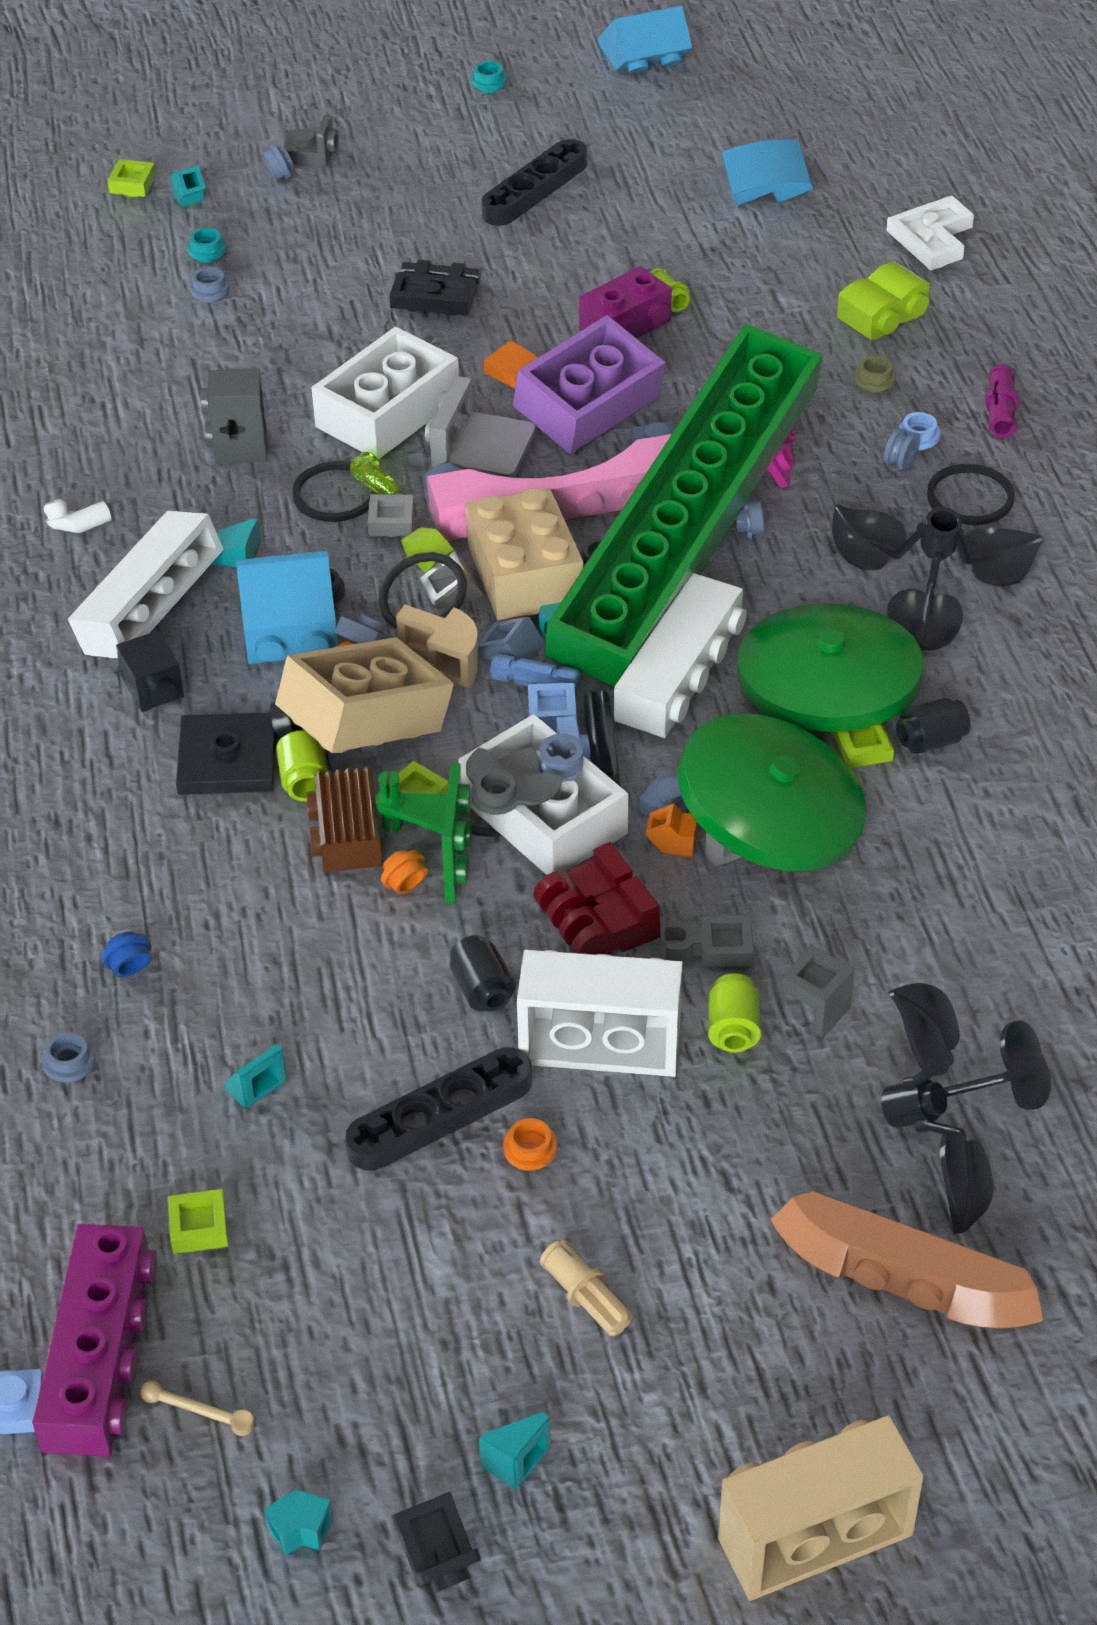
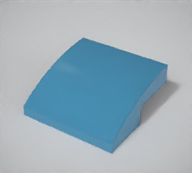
M766 140L744 144L722 152L732 195L737 206L772 192L777 203H781L813 190L799 141Z

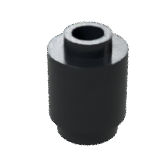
M941 698L903 709L900 714V720L896 723V732L900 743L904 747H908L914 754H919L958 743L963 736L968 735L970 732V716L962 701Z
M480 935L468 936L457 942L450 951V970L469 1006L476 1011H496L504 1007L513 995L516 983L496 946Z

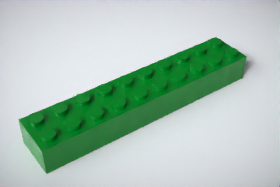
M746 323L743 325L548 621L545 657L567 667L577 669L581 673L610 686H616L692 573L701 575L817 390L823 354Z

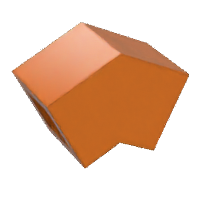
M673 803L649 813L645 836L663 854L693 857L698 822L690 813H683Z

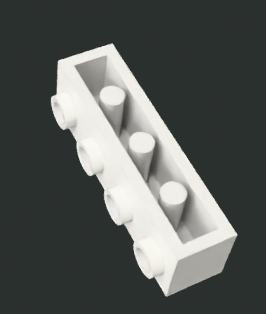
M166 511L72 613L68 621L85 655L118 658L116 645L149 634L224 549L209 514Z
M692 573L614 687V721L665 738L675 722L681 723L684 720L689 708L690 699L695 692H702L708 680L709 670L714 663H721L727 650L728 641L733 634L739 635L744 627L747 611L742 608V588Z

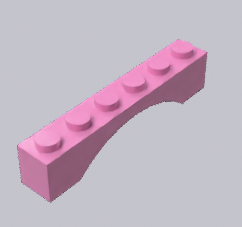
M671 434L638 439L626 450L602 464L563 476L510 478L486 474L472 469L427 476L429 510L435 528L446 541L467 538L465 502L477 501L487 496L500 497L522 493L533 488L551 489L564 520L620 511Z

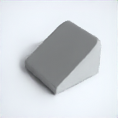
M455 552L450 554L449 557L462 567L467 580L466 597L463 602L478 599L485 595L471 568ZM439 563L420 577L427 594L437 609L451 606L457 595L458 584L454 572L446 565Z

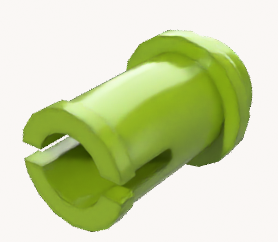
M656 268L650 272L672 288L671 312L684 310L690 302L688 286L683 282L675 281L665 269L663 271L662 268Z

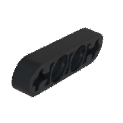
M566 139L557 142L488 191L482 197L483 220L494 226L507 225L581 173L587 167V146L585 143L576 139Z
M514 1047L497 1049L356 1119L349 1125L345 1135L349 1161L355 1167L362 1170L374 1171L381 1169L522 1098L529 1092L532 1086V1063L529 1056L522 1050ZM506 1070L511 1075L517 1073V1076L511 1078L506 1073L499 1075V1072ZM492 1086V1090L488 1091L487 1088ZM459 1089H469L477 1094L474 1101L465 1105L453 1103L449 1096ZM413 1112H423L432 1118L427 1125L420 1128H412L402 1122L405 1116ZM388 1126H393L394 1132L392 1129L388 1131ZM369 1138L372 1143L379 1142V1145L372 1148L368 1143L361 1144V1141Z

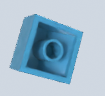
M683 6L616 18L597 38L600 48L616 71L628 69L629 73L642 72L649 69V64L659 62L662 63L663 67L679 64L683 61V57L692 49Z
M327 550L236 560L248 664L286 660L287 655L338 646L337 634L334 633L336 620Z

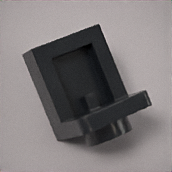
M451 1492L391 1516L417 1586L433 1581L438 1592L471 1578L467 1566L480 1561L481 1557L477 1548L472 1550Z

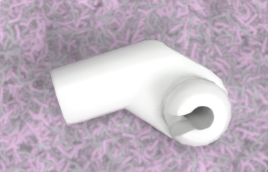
M62 499L50 501L44 506V512L48 517L45 521L52 529L82 533L111 521L110 511L104 501L79 511H68L67 503Z

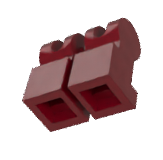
M611 841L594 849V858L568 871L558 870L546 875L534 889V900L543 911L547 912L548 919L554 927L559 929V934L568 945H571L573 953L610 955L618 949L625 952L661 937L660 905L637 875L633 877V870Z

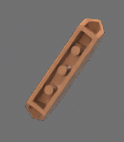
M814 1191L792 1197L770 1219L785 1242L802 1258L817 1268L838 1278L847 1276L855 1279L866 1288L884 1290L903 1297L922 1309L948 1314L947 1319L989 1328L1020 1327L1043 1321L1037 1287L1028 1271L1022 1267Z

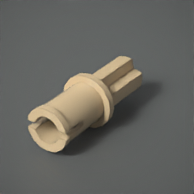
M561 1239L560 1243L555 1241L547 1247L541 1256L540 1264L568 1292V1302L575 1307L583 1306L610 1336L621 1334L624 1328L631 1324L633 1319L632 1313L605 1286L606 1276L602 1270L592 1269L566 1239Z

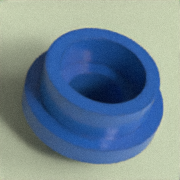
M133 932L120 933L108 941L107 948L102 952L101 960L107 969H111L117 977L133 975L143 970L151 962L152 957L149 953L151 943L144 934H135Z

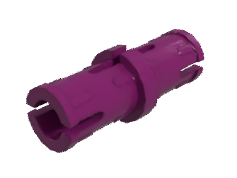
M1007 365L993 367L988 375L989 391L986 394L985 406L990 413L989 431L992 430L991 434L997 438L1010 437L1016 431L1015 411L1019 406V396L1014 387L1015 372L1012 373L1013 369Z

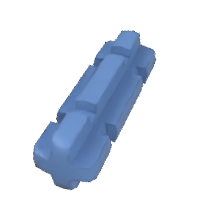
M497 654L491 662L490 676L495 680L508 682V680L514 679V684L528 686V684L574 683L575 693L580 685V671L577 669L562 667V669L558 670L554 664L524 658L515 661V656Z

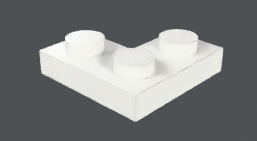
M951 195L888 217L887 232L929 270H934L963 259L964 245L953 235L973 228L974 214Z

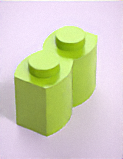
M888 262L877 268L868 278H861L850 283L839 293L837 318L870 340H877L884 335L894 332L899 323L909 322L924 314L929 305L930 283L899 263Z

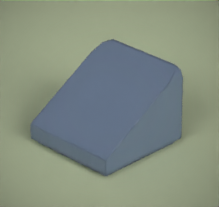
M521 617L494 622L479 642L478 653L480 657L491 661L497 654L515 656V661L521 658L533 660L544 642L530 617Z

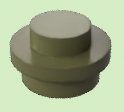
M872 355L860 361V365L855 369L854 380L862 389L871 393H879L894 385L896 372L889 359L883 356Z

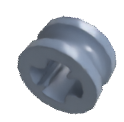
M896 428L886 444L883 458L884 463L893 465L896 462L899 469L908 470L918 453L920 436L915 433L907 436L904 429Z
M554 734L544 739L540 745L541 772L560 775L563 778V782L574 780L580 776L583 771V745L581 741L569 734Z

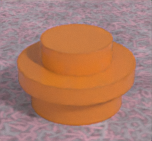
M403 849L395 852L383 864L384 872L380 878L381 883L385 888L393 889L398 895L413 890L428 874V869L424 865L425 857L419 850L407 852V850Z
M535 1118L522 1119L513 1124L506 1133L503 1141L504 1155L507 1161L518 1169L527 1171L538 1170L549 1165L555 1158L557 1139L553 1131L543 1121Z

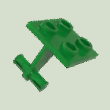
M451 763L447 794L403 793L399 790L400 779L398 773L391 771L389 784L388 771L382 772L378 777L380 792L376 796L377 810L382 813V828L390 832L392 819L393 832H397L403 826L402 820L442 833L445 903L455 904L457 884H466L468 856L467 854H461V851H465V847H470L472 835V819L463 818V814H469L470 784L461 783V764Z

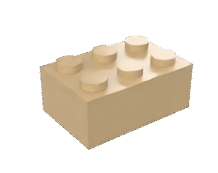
M533 488L522 493L500 497L487 496L477 501L464 503L468 548L497 621L539 614L541 606L561 602L582 571L583 560L551 489Z
M395 637L287 655L275 705L286 713L296 725L302 727L314 737L324 749L331 753H343L350 749L370 745L378 746L385 742L405 738L412 739L421 735L441 732L454 683Z
M889 1415L872 1422L868 1420L853 1422L836 1436L818 1443L805 1441L790 1448L782 1457L761 1465L759 1463H748L734 1470L728 1478L722 1480L718 1540L748 1600L752 1601L913 1536L923 1474Z

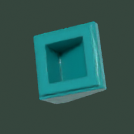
M249 519L219 530L217 535L224 550L211 564L236 568V560L254 558L261 543L259 519Z
M277 1043L236 1071L224 1082L225 1090L245 1109L287 1081L282 1047Z
M540 1412L482 1435L479 1439L481 1466L513 1489L520 1487L551 1449L549 1416Z

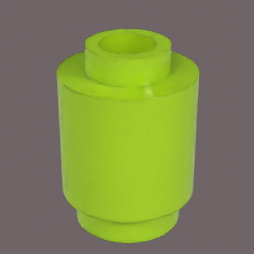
M295 731L282 737L276 747L281 784L291 798L307 802L306 792L316 791L314 775L318 771L325 774L328 771L325 750L320 743L307 731Z
M736 973L719 977L708 995V1036L713 1045L727 1052L738 1053L755 1046L761 1038L760 993L749 977Z

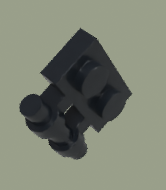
M418 259L417 263L402 262L401 272H397L390 292V308L406 309L411 312L428 311L445 313L447 315H469L476 293V284H480L481 269L467 268L465 263L453 262L452 266L434 265L431 263V260Z

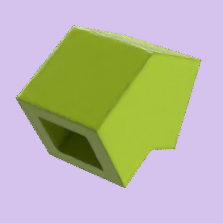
M420 527L401 540L407 557L430 552L449 556L454 551L437 529ZM430 561L420 562L415 565H418L424 573H427L439 563Z

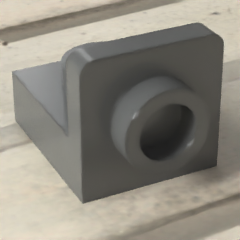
M324 115L317 132H313L310 129H290L284 147L293 164L326 167L332 152H337L339 132L333 129L332 115Z

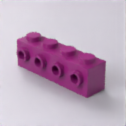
M77 1224L32 1421L41 1453L111 1457L115 1434H123L125 1431L128 1408L127 1400L123 1398L125 1383H133L136 1377L138 1354L133 1344L136 1332L143 1333L146 1327L147 1300L143 1298L145 1284L154 1283L157 1270L156 1250H149L144 1227Z

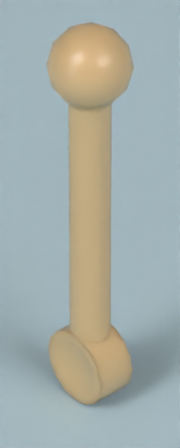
M154 1380L145 1382L141 1387L140 1395L147 1403L153 1404L162 1401L229 1424L233 1433L238 1436L248 1435L254 1428L253 1415L247 1410L242 1409L231 1413L163 1390L161 1384Z

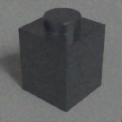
M159 630L116 645L121 677L141 712L184 697L179 663Z

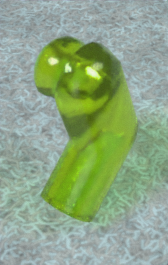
M362 452L359 456L353 458L350 470L355 479L369 487L376 494L399 493L402 487L379 468V460L375 454Z

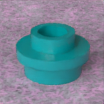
M496 61L479 62L475 65L474 72L471 74V84L483 93L497 92L507 83V74L503 70V66Z
M214 228L195 230L190 235V240L187 244L188 254L193 259L203 263L216 261L225 254L227 249L225 239Z

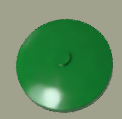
M811 604L780 611L756 624L745 635L740 644L737 675L739 685L747 699L756 708L770 717L808 730L829 732L851 731L868 728L888 721L899 715L903 709L907 708L915 700L922 684L923 655L919 644L908 630L880 613L851 605Z
M748 713L716 717L701 725L692 734L679 759L677 768L678 786L683 801L694 819L712 838L725 848L759 865L793 872L814 871L829 867L839 862L850 852L864 828L866 802L862 788L850 767L822 740L789 722L770 716Z

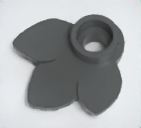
M479 747L466 762V775L473 784L471 789L472 802L478 810L486 814L500 815L514 810L518 805H538L546 802L556 795L563 782V778L560 775L540 773V763L534 747H527L500 759L490 751Z

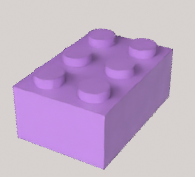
M606 315L519 369L517 372L513 407L571 455L657 399L666 362Z

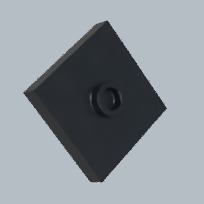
M271 713L182 715L176 775L178 795L272 792L276 733L273 728Z

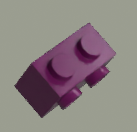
M639 266L579 297V330L582 331L608 315L631 335L638 338L671 321L672 288Z

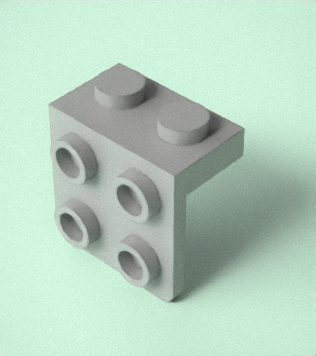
M455 376L448 391L442 392L438 411L435 417H429L425 428V441L430 443L432 467L449 463L463 470L472 469L486 474L515 478L535 436V424L532 422L473 412L472 378Z

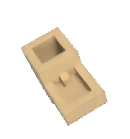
M404 605L396 615L398 639L419 656L428 659L429 664L453 683L470 688L479 672L478 633L474 621L457 608H453L446 618H442L430 612Z

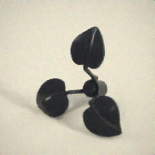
M837 504L832 519L833 539L840 555L855 567L865 570L882 569L887 564L889 557L900 559L921 538L920 545L928 558L932 559L926 593L917 589L902 590L891 598L886 612L888 618L896 621L910 632L921 650L942 648L949 644L960 631L963 612L959 601L955 597L946 594L934 595L940 562L951 556L955 552L956 546L961 562L965 565L972 564V572L977 579L995 586H1010L1020 582L1028 574L1043 540L1042 536L1001 528H979L964 535L965 531L961 529L962 519L960 515L950 508L938 507L932 509L927 514L925 523H918L916 531L906 541L905 528L895 517L879 511L851 509Z
M926 983L908 984L892 989L888 992V995H890L901 1014L911 1050L922 1071L915 1076L903 1078L900 1084L885 1087L881 1096L882 1111L886 1121L893 1128L915 1125L918 1133L931 1131L943 1134L940 1143L942 1173L952 1219L953 1234H961L967 1231L989 1208L993 1196V1178L987 1155L977 1140L967 1141L963 1128L934 1122L939 1118L940 1114L945 1113L947 1097L1011 1081L1016 1104L1022 1109L1034 1110L1042 1107L1048 1100L1051 1091V1076L1047 1062L1041 1053L1039 1039L1035 1031L1025 1021L1018 1020L1006 1024L1000 1038V1051L1007 1069L1006 1072L944 1088L938 1082L933 1083L930 1080L931 1077L945 1074L949 1070L950 1065L954 1063V1056L951 1050L957 1046L960 1037L957 1017L949 998L942 990Z

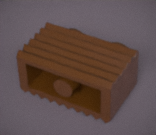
M357 767L352 771L347 768L344 772L337 770L334 773L328 770L325 774L318 771L314 775L316 791L306 792L309 821H319V827L309 828L312 857L322 856L324 872L382 867L372 769L366 767L361 770Z

